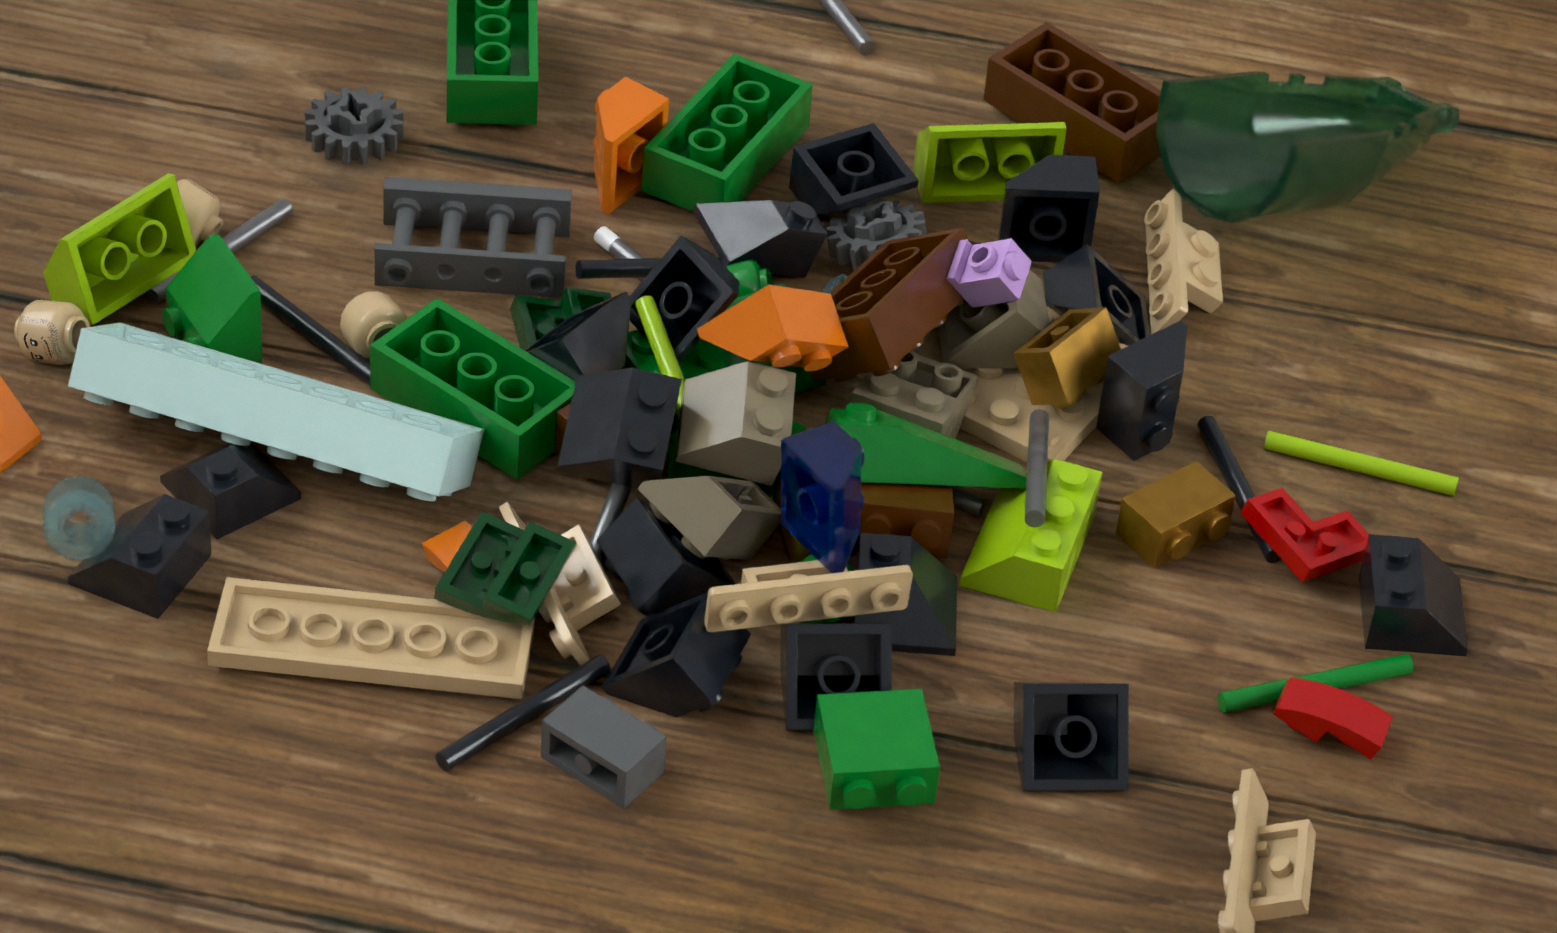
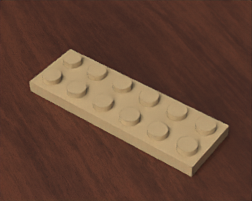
M226 577L207 650L208 666L522 699L536 616L530 625L512 624L481 617L436 599Z

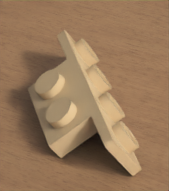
M1171 190L1161 201L1157 200L1149 207L1144 218L1146 225L1147 282L1149 285L1151 335L1179 322L1188 312V301L1210 314L1223 303L1219 242L1206 231H1198L1183 222L1181 194Z
M508 502L499 506L505 522L525 530L526 525ZM578 524L562 534V536L575 541L576 547L540 607L539 612L547 623L554 622L556 628L550 631L549 634L562 657L566 659L572 655L581 666L591 659L577 630L618 607L621 603L586 533Z
M843 558L745 568L742 570L741 584L711 587L708 590L704 624L708 632H718L904 610L908 606L913 573L909 565L848 571Z
M1253 768L1242 770L1240 789L1233 793V808L1236 822L1235 829L1230 830L1228 833L1231 865L1230 869L1225 870L1223 875L1224 890L1227 898L1225 910L1220 911L1218 916L1220 933H1255L1256 921L1308 914L1316 832L1310 819L1266 825L1269 803Z

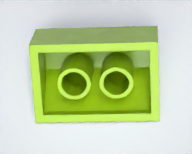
M1065 122L928 126L917 134L913 168L915 176L919 180L918 190L921 202L1003 201L1006 182L1049 155H1063L1066 135Z
M166 174L60 239L43 271L52 301L75 304L81 309L90 325H94L183 268L197 250L175 175Z
M1058 459L1048 461L1045 522L1040 527H1030L1025 522L1026 489L999 488L962 572L959 586L1056 613L1095 517L1103 472Z

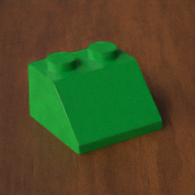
M219 234L211 235L167 285V308L162 310L164 325L170 336H177L181 341L262 364L260 289Z

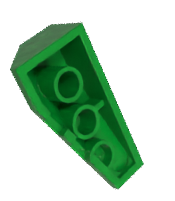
M849 403L846 405V409L831 408L816 442L817 453L828 454L836 481L1026 489L1027 473L1019 463L886 412L876 410V407L870 404Z

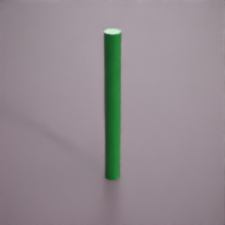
M1403 654L1293 678L1311 680L1341 689L1412 674L1414 665L1411 656ZM1289 678L1220 692L1217 696L1218 706L1222 713L1278 702L1284 684Z

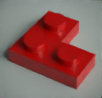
M1279 488L1248 499L1240 512L1302 583L1363 560L1369 533L1348 510L1313 522L1283 488Z

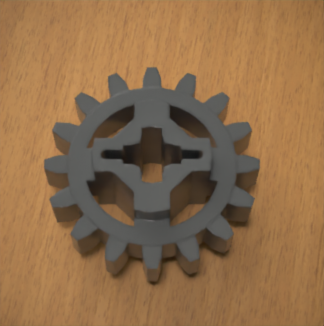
M342 87L341 94L335 95L330 91L324 92L325 101L313 99L311 101L312 109L305 110V139L307 142H312V151L320 152L325 150L326 160H332L336 156H340L345 165H348L351 159L359 160L362 165L367 164L368 157L370 156L383 160L385 159V150L396 152L397 142L404 139L403 110L396 109L395 99L383 101L382 91L369 95L366 94V87H360L358 91H350L347 87Z
M877 200L871 206L863 203L858 205V208L842 210L843 218H831V226L825 229L828 233L826 238L830 257L837 258L838 264L841 266L852 262L854 270L888 240L927 234L923 211L916 212L915 205L913 204L901 207L900 200H895L894 202Z

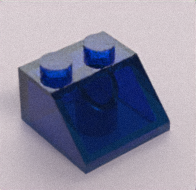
M835 421L781 439V524L831 573L844 572L860 533V514L864 505V497L861 490V467L864 465L865 458L862 446L856 438L851 437Z

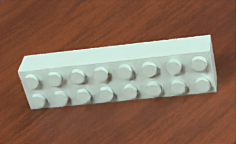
M123 323L81 328L68 387L85 391L83 398L94 403L113 405L114 400L130 405L129 412L138 416L157 419L159 414L176 418L175 426L185 430L204 432L205 427L222 432L221 439L223 441L242 446H249L251 441L268 446L267 453L270 455L295 460L297 455L314 459L313 467L331 473H343V468L361 473L359 480L364 483L378 487H389L390 482L408 487L407 495L425 501H436L437 496H451L452 492L470 487L484 429Z

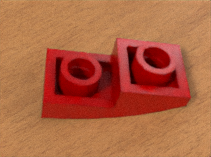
M1290 677L1284 684L1273 715L1284 721L1291 729L1299 731L1315 743L1328 731L1339 738L1343 744L1354 748L1370 760L1382 748L1393 718L1392 715L1376 705L1344 690L1323 683Z

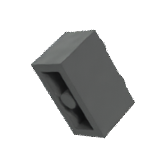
M582 685L542 720L541 758L624 809L664 773L667 736L659 732L653 725L643 722L621 709L609 698L602 697Z

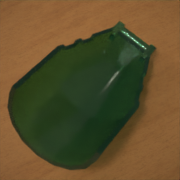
M1252 71L1163 80L1159 96L1156 134L1164 169L1180 197L1204 217L1236 223L1322 211L1347 204L1417 152L1429 141L1432 134L1446 133L1454 129L1458 123L1460 113L1458 108L1448 103H1435L1402 88L1400 81L1387 76L1366 78L1325 75L1324 83L1320 84L1304 83V75L1293 73L1289 74L1288 82L1268 81L1270 76L1268 73Z

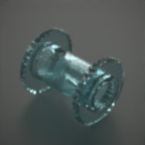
M80 475L64 478L63 481H58V484L53 485V489L49 490V495L45 496L46 501L43 503L45 506L43 509L45 513L43 519L45 522L42 525L45 528L43 532L46 534L45 539L49 541V545L53 547L54 551H58L59 555H64L65 558L70 557L72 560H87L89 557L94 558L95 555H100L101 551L106 550V546L110 545V541L114 539L113 534L116 532L114 529L116 517L113 515L115 503L112 501L113 497L109 495V490L105 489V485L95 481L94 478L82 477ZM77 511L91 516L84 523H74L68 520L73 515V512Z

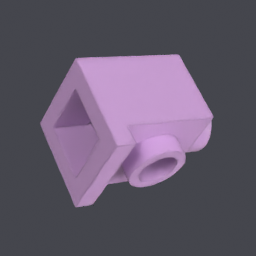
M1012 238L972 245L967 239L960 240L946 279L972 308L1017 301L1020 299L1032 261Z

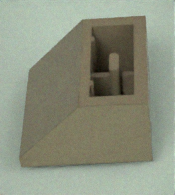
M909 351L900 360L901 365L895 371L883 376H874L872 372L867 373L852 392L850 403L873 405L876 407V410L886 412L956 439L977 385L978 375L961 370L956 365L941 363L917 355L914 351Z
M701 476L643 481L637 488L650 501L651 513L662 522L669 525L673 524L683 534L681 538L682 544L700 558L717 557L723 560H751L787 515L753 481Z

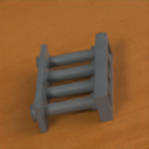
M385 177L383 188V225H395L392 244L375 243L374 285L562 298L565 285L566 256L553 255L554 236L570 237L572 189ZM413 228H441L440 246L411 245ZM460 231L489 232L487 250L458 249ZM507 233L536 235L534 254L505 252Z

